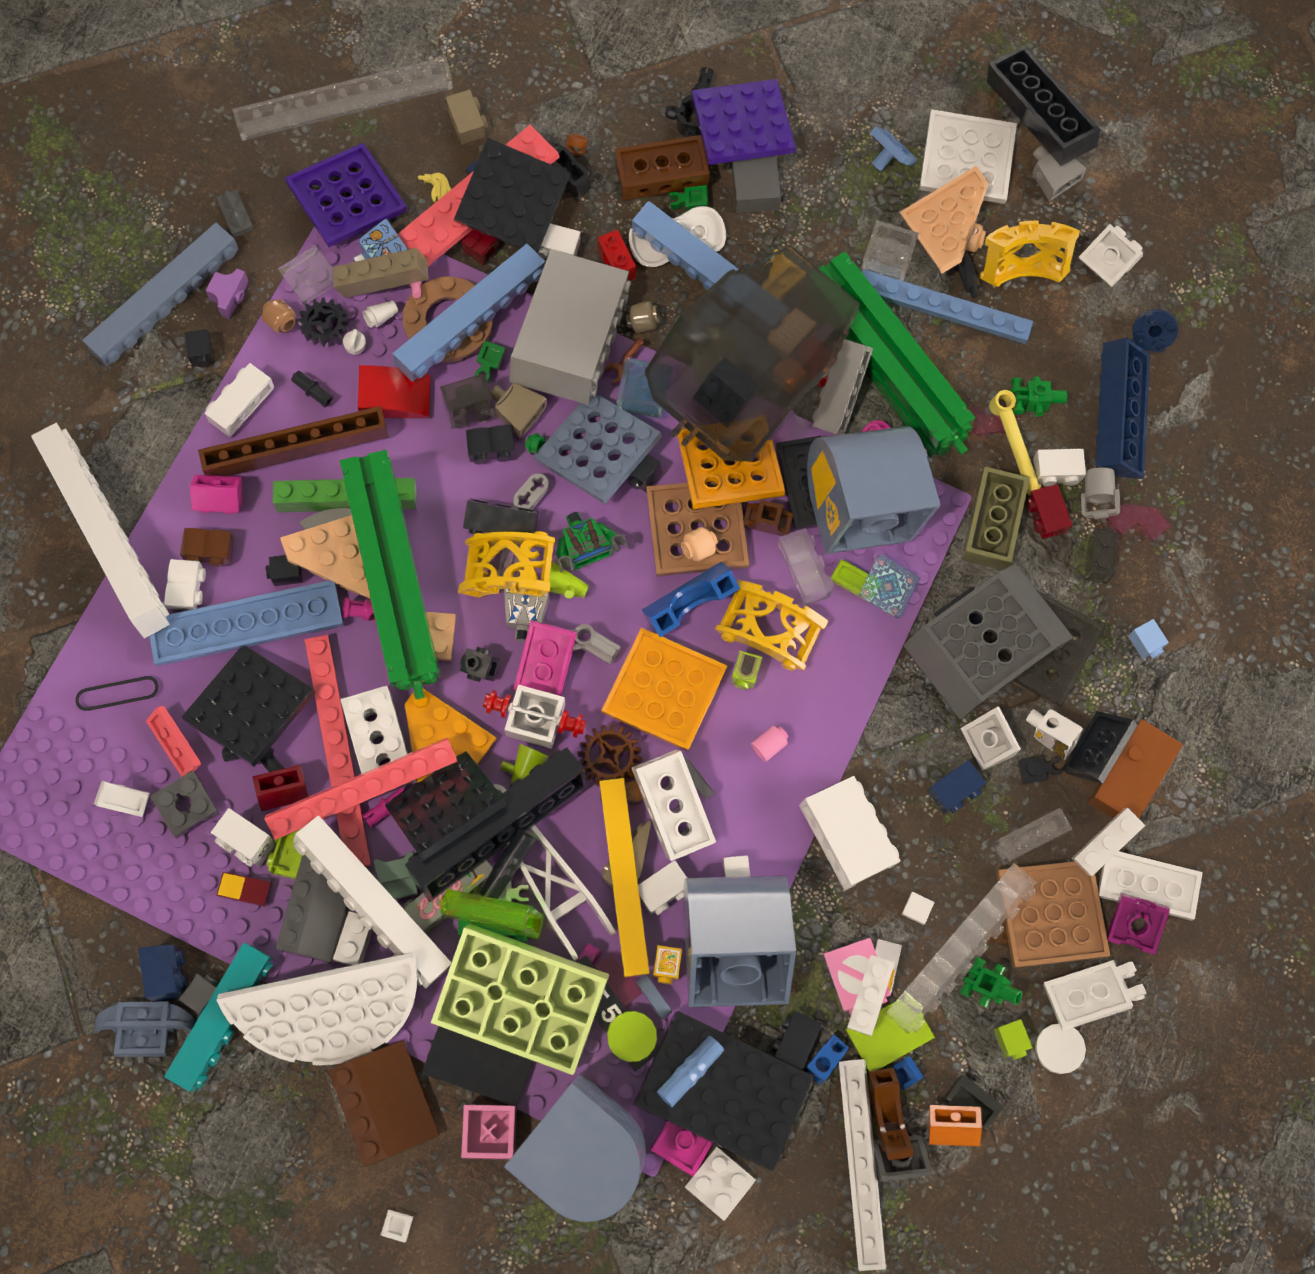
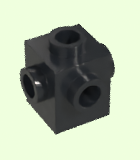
M477 646L476 650L467 648L466 653L461 658L460 671L467 673V678L473 681L480 682L481 678L494 681L501 659L489 655L490 650Z

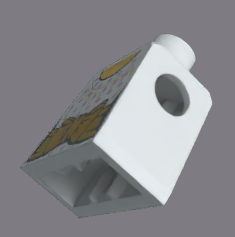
M1033 709L1026 719L1028 723L1036 727L1035 739L1063 760L1074 749L1083 730L1081 726L1051 709L1045 716Z

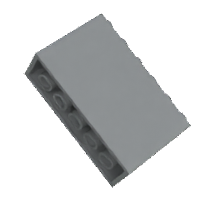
M551 249L511 355L509 382L588 405L591 396H596L599 385L597 383L602 378L605 368L603 366L604 362L608 361L611 351L610 345L614 343L617 333L616 327L621 323L623 307L626 308L628 302V292L631 281H628L629 271Z

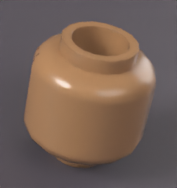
M275 299L268 301L263 306L262 321L274 332L286 333L294 327L296 323L295 311L283 300Z

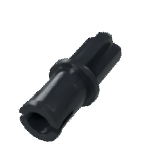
M297 371L292 375L291 381L301 388L307 397L311 396L324 408L332 402L333 396L321 388L319 382L312 381L301 371Z

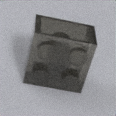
M485 374L440 387L443 405L452 429H462L469 426L470 423L476 421L485 422L495 416L493 397Z

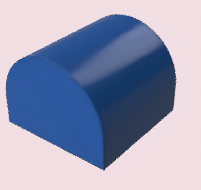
M910 1055L891 1067L894 1068L899 1087L902 1091L924 1077Z

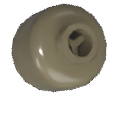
M649 301L632 305L629 314L626 315L629 328L633 327L636 333L655 330L658 323H660L658 307L656 305L653 306Z

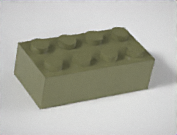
M984 467L979 476L961 560L1000 570L1009 567L1013 558L1030 477Z

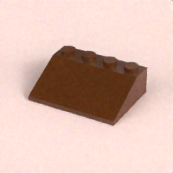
M405 1040L328 1070L363 1167L372 1166L440 1136Z

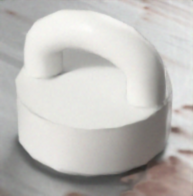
M354 329L344 336L343 345L348 353L357 355L365 350L366 339L361 332Z

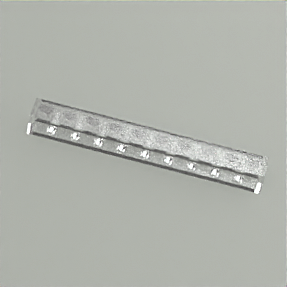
M446 57L232 110L243 141L453 89L452 76Z

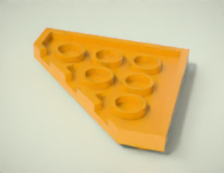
M424 688L425 698L415 700L413 692L405 703L412 752L448 738L455 756L467 751L475 763L479 765L497 738ZM433 772L418 778L417 782H420L421 780L425 779Z

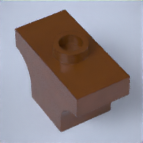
M760 500V503L756 504L748 503L744 527L788 538L793 513L784 510L782 504Z

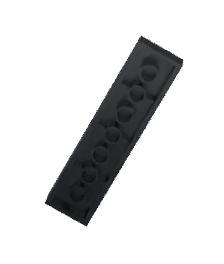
M567 747L562 751L554 752L547 762L532 768L529 775L522 780L517 779L514 781L509 789L501 794L507 803L505 807L426 860L422 861L417 853L413 854L405 864L412 880L427 900L431 902L506 847L518 829L525 832L588 787L585 769Z

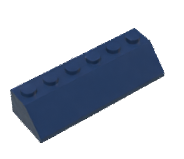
M1126 337L1103 343L1095 464L1096 468L1114 470L1117 477L1144 479L1150 354Z

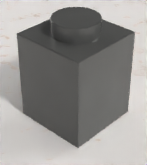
M197 975L179 1000L201 1015L219 983L208 975L204 978Z

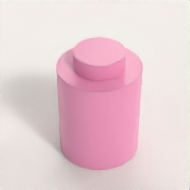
M772 726L751 743V747L762 761L767 762L788 744L786 740L788 735L780 726L778 728Z

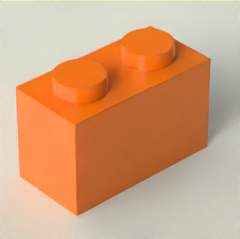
M930 1105L928 1121L929 1144L980 1146L982 1132L981 1107Z

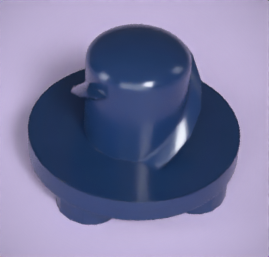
M1152 309L1142 313L1136 318L1132 326L1133 341L1142 349L1148 351L1163 352L1174 342L1178 334V324L1175 317L1168 311L1161 309Z

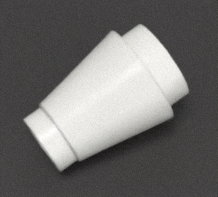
M394 301L368 306L363 311V317L370 328L374 326L377 328L394 316V314L398 313V309Z

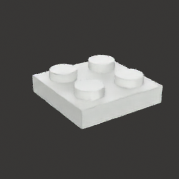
M716 1147L685 1188L725 1221L756 1180Z

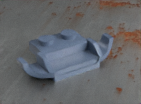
M168 1001L118 1002L117 1005L105 1009L96 1017L94 1033L109 1029L116 1033L114 1055L116 1057H166L169 1032H174L175 1029H184L191 1032L196 1020L185 1010L170 1004Z

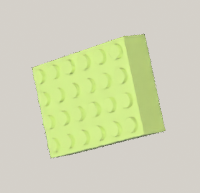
M469 923L462 932L431 1023L574 1075L610 974Z

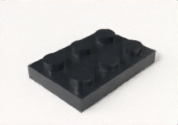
M1096 711L1064 764L1063 771L1068 775L1103 784L1136 729V722L1132 719Z

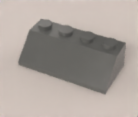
M304 855L300 861L275 949L291 955L332 963L348 907L343 901L344 897L339 892H334L328 886L326 877L322 873L318 874L312 868L309 858Z

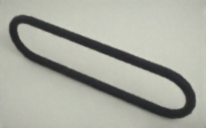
M144 676L89 687L77 693L75 702L79 709L91 711L146 700L157 694L159 684L155 678ZM142 680H151L155 684L154 692L148 696L93 707H83L79 703L80 695L87 691Z

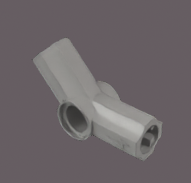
M582 624L576 629H571L577 632L573 651H587L608 665L617 657L620 646L594 631L591 626ZM584 633L591 635L590 640L586 642L580 641L579 637Z

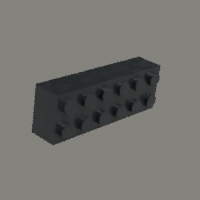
M1025 45L988 64L987 83L1060 166L1098 146L1100 128Z

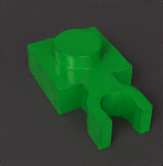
M706 185L686 187L684 194L679 192L670 193L671 200L678 199L676 202H670L671 210L679 209L682 206L686 207V211L700 206L708 207V189Z
M484 340L476 360L478 364H481V367L477 369L474 378L479 380L480 375L486 373L485 382L489 384L492 377L491 370L499 371L507 351L506 348Z

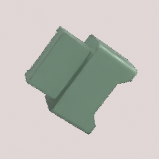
M414 851L407 852L406 856L402 859L385 863L380 859L373 860L377 881L395 900L418 895L417 885L412 880L405 866L408 859L415 854Z

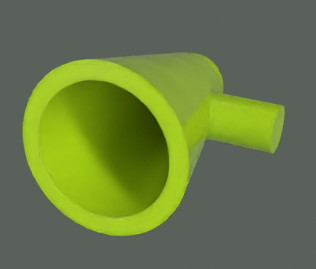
M553 561L551 562L549 592L565 595L568 599L572 597L584 598L589 585L563 569V573H560L559 565Z
M519 743L515 765L504 761L500 769L512 775L511 783H513L517 779L522 780L529 775V772L535 766L543 765L549 756Z

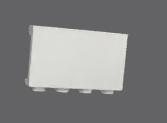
M854 776L804 799L799 805L844 890L887 868H892L900 862L898 850L890 843L886 828L883 824L879 823L874 806L867 801L863 786Z

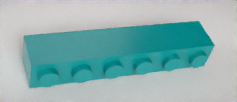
M243 942L166 1072L165 1078L189 1092H194L197 1089L200 1090L208 1079L206 1073L210 1066L214 1067L221 1057L220 1049L223 1044L227 1045L234 1035L232 1029L235 1025H231L221 1011L217 1002L218 994L258 986L262 978H266L273 969V957L251 944Z

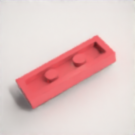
M165 706L157 707L146 720L148 726L181 777L191 771L195 772L201 765L197 755L188 744Z

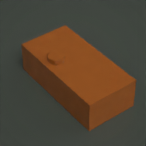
M1143 719L1136 723V729L1104 783L1098 784L1088 803L1112 818L1124 808H1129L1138 819L1140 818L1183 746L1182 743Z

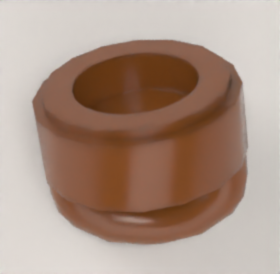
M570 133L567 136L565 147L572 152L573 156H582L586 152L589 140L582 135ZM571 146L576 147V148H580L581 150H579V151L573 150V149L571 148Z

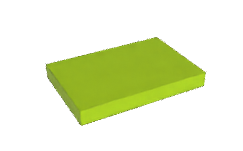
M910 994L879 1011L871 1037L845 1029L860 1058L866 1060L868 1072L876 1071L935 1038Z

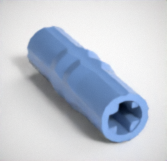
M708 1036L685 1059L683 1064L677 1067L674 1074L657 1091V1094L670 1107H673L696 1084L698 1079L705 1074L713 1062L724 1052V1048L713 1037Z

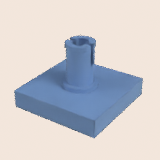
M875 126L870 132L884 146V149L872 162L878 170L882 171L893 157L909 166H913L918 161L889 131Z

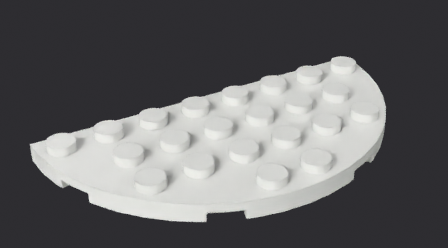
M413 952L218 994L217 1002L231 1025L234 1024L244 1034L243 1037L247 1041L270 1055L294 1063L295 1060L313 1062V1065L346 1063L371 1053L373 1049L384 1042L387 1043L404 1025L415 999L418 977L417 964Z

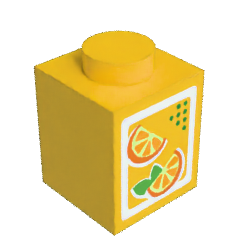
M657 946L653 978H658V983L672 984L673 981H678L682 949Z

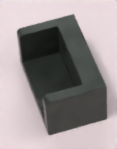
M960 1075L942 1099L949 1106L981 1107L982 1132L988 1130L1004 1108L1003 1105L965 1075Z

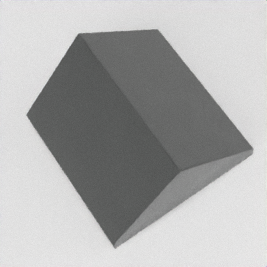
M922 1135L909 1137L913 1147V1157L889 1161L886 1152L882 1150L880 1140H873L877 1181L932 1176V1169Z

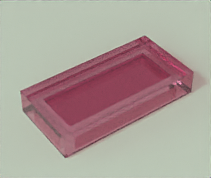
M612 954L595 967L599 971L610 974L607 984L624 1007L642 994L630 977H624L623 967Z

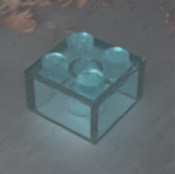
M626 358L617 397V406L626 412L661 419L670 381L671 366Z

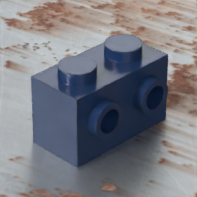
M968 760L932 785L927 793L943 814L949 811L954 814L964 806L962 802L969 797L973 800L982 794L981 788L986 782Z

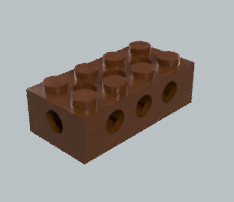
M701 135L615 148V167L623 201L685 191L686 187L703 185L708 187L710 173Z

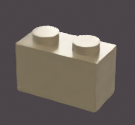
M470 89L445 97L447 110L461 145L485 138V128H488L487 121L484 115L480 116L478 110L481 108L478 98L472 96Z

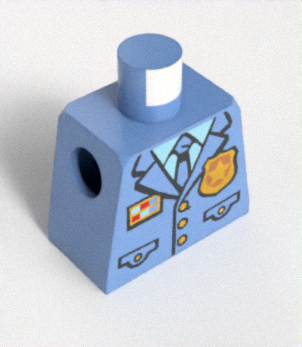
M384 219L360 238L359 245L362 253L354 257L353 261L356 262L408 249L388 220Z

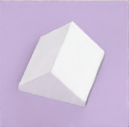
M999 707L994 708L961 728L981 770L1008 760L1021 750Z

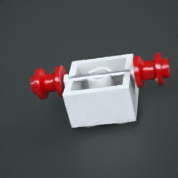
M518 685L513 703H511L512 695L507 694L505 698L498 697L495 690H492L491 694H486L483 707L486 708L487 714H491L494 710L500 712L502 718H506L509 712L505 734L507 737L552 749L557 730L560 734L565 730L571 731L573 737L577 738L579 734L583 735L587 721L583 720L582 714L574 718L569 716L567 710H564L565 697Z

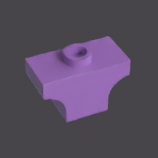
M236 269L229 275L215 272L206 292L210 301L218 304L217 307L222 317L231 318L237 304H240L244 298V290L249 281L245 271Z

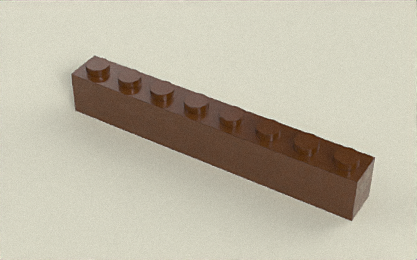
M378 406L199 449L198 452L205 475L230 476L388 438L389 435L382 408Z

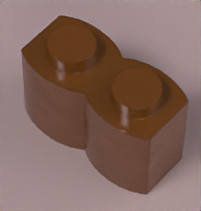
M184 528L180 556L183 560L209 562L211 566L223 567V564H230L234 536L231 532L223 530Z

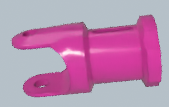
M345 597L343 618L352 616L361 617L367 621H376L371 600L355 601Z

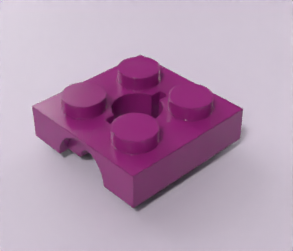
M1120 893L1107 932V941L1119 945L1121 943L1129 944L1143 952L1155 955L1170 911L1169 907ZM1142 916L1145 920V925L1134 933L1131 923Z

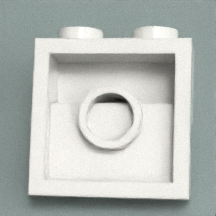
M1109 224L1079 256V259L1112 288L1143 257V252L1141 251L1143 248L1135 240L1130 242L1124 237L1126 233L1119 226L1114 228Z

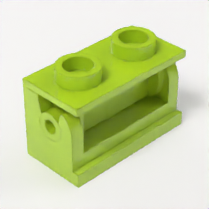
M301 829L275 840V843H277L275 851L270 853L267 860L268 871L273 875L291 880L296 879L302 855L295 849L293 840L295 834Z

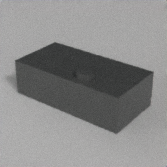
M776 156L730 162L735 213L779 210L781 192Z

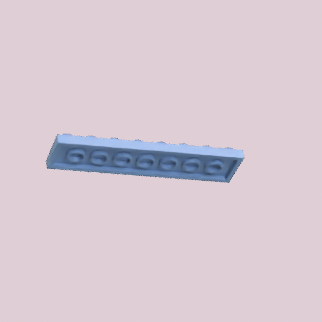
M329 580L170 614L166 616L170 625L150 635L154 664L157 667L231 651L242 646L249 647L344 626L336 583Z

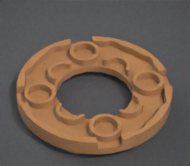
M439 277L420 286L421 297L414 298L411 294L404 307L403 326L408 340L427 325L426 316L432 305L445 299L458 300L471 290L475 284L458 277ZM493 319L479 326L478 331L474 335H468L462 340L461 345L457 349H451L445 354V358L441 362H459L463 360L462 358L478 353L484 340L488 341L491 336Z

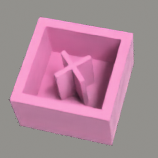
M464 1105L461 1158L510 1160L515 1154L517 1107Z

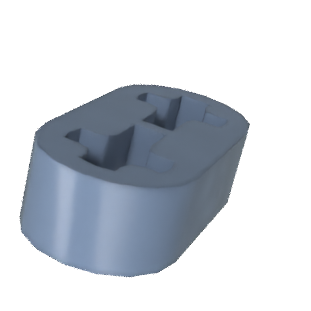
M642 975L635 980L645 998L662 1020L672 1013L670 1007L647 975Z

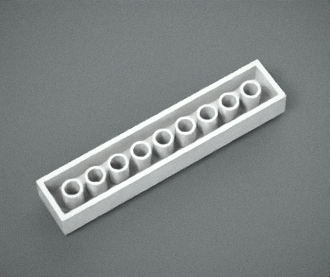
M55 423L31 436L130 621L144 639L170 625L166 616L170 615L163 602L160 601L157 590L148 579L149 576L146 570L140 564L135 550L128 542V537L119 526L117 517L108 506L109 503L106 497L100 491L99 484L93 474L90 473L88 464L79 453L80 450L67 429L61 430L59 425Z

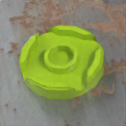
M625 1011L611 1021L607 1031V1043L611 1051L619 1059L628 1062L640 1061L648 1057L654 1050L657 1041L656 1028L652 1020L645 1014L637 1011Z

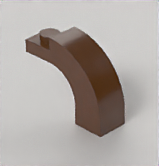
M894 1068L869 1071L872 1106L882 1150L886 1152L888 1161L913 1157V1147L903 1120L899 1082Z

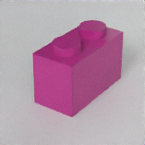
M194 475L190 484L192 510L203 513L211 511L226 514L239 513L243 503L241 477Z

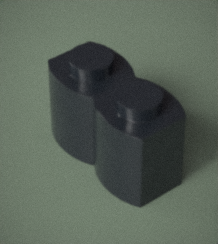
M560 146L556 149L559 153V158L551 165L571 173L566 188L573 196L579 198L591 189L588 172L582 164L575 161L569 149Z
M497 425L489 428L479 427L466 430L470 462L485 464L488 460L492 459L506 462L516 457L512 425Z

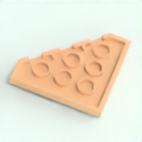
M977 166L900 212L901 217L941 274L961 263L984 199L988 182Z
M352 515L280 538L288 562L301 566L323 579L330 580L341 585L340 587L371 600Z

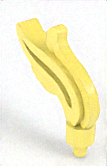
M434 173L418 176L419 180H424V183H431L434 186L431 192L434 203H436V198L439 200L451 190L444 174Z

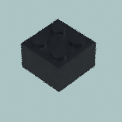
M724 357L711 370L692 398L728 428L742 413L760 389V386Z

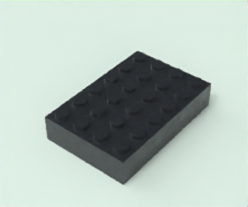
M676 1011L670 1020L632 1105L760 1167L774 1171L814 1076L680 1011ZM708 1036L713 1037L724 1048V1052L713 1062L705 1074L698 1079L696 1084L673 1107H670L657 1094V1091L674 1074L677 1067L682 1065L685 1059Z

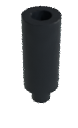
M964 254L961 263L957 264L956 267L965 291L970 293L972 298H977L980 296L979 289L981 284L970 255Z

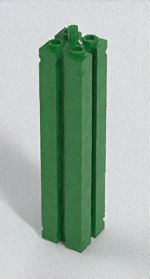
M844 251L830 260V264L822 265L809 273L807 279L809 285L805 288V296L809 301H812L813 306L825 322L835 328L836 336L839 340L843 338L873 348L865 372L903 423L916 431L923 446L927 449V454L931 458L937 454L942 456L949 451L950 444L955 447L960 455L964 454L968 449L962 442L968 438L967 434L973 428L971 425L975 420V416L971 411L967 410L965 403L856 264L851 262L849 255Z
M387 450L368 453V456L364 457L355 456L339 460L389 682L394 688H399V691L413 688L415 700L423 699L425 696L422 684L436 683V679L441 678L391 458Z

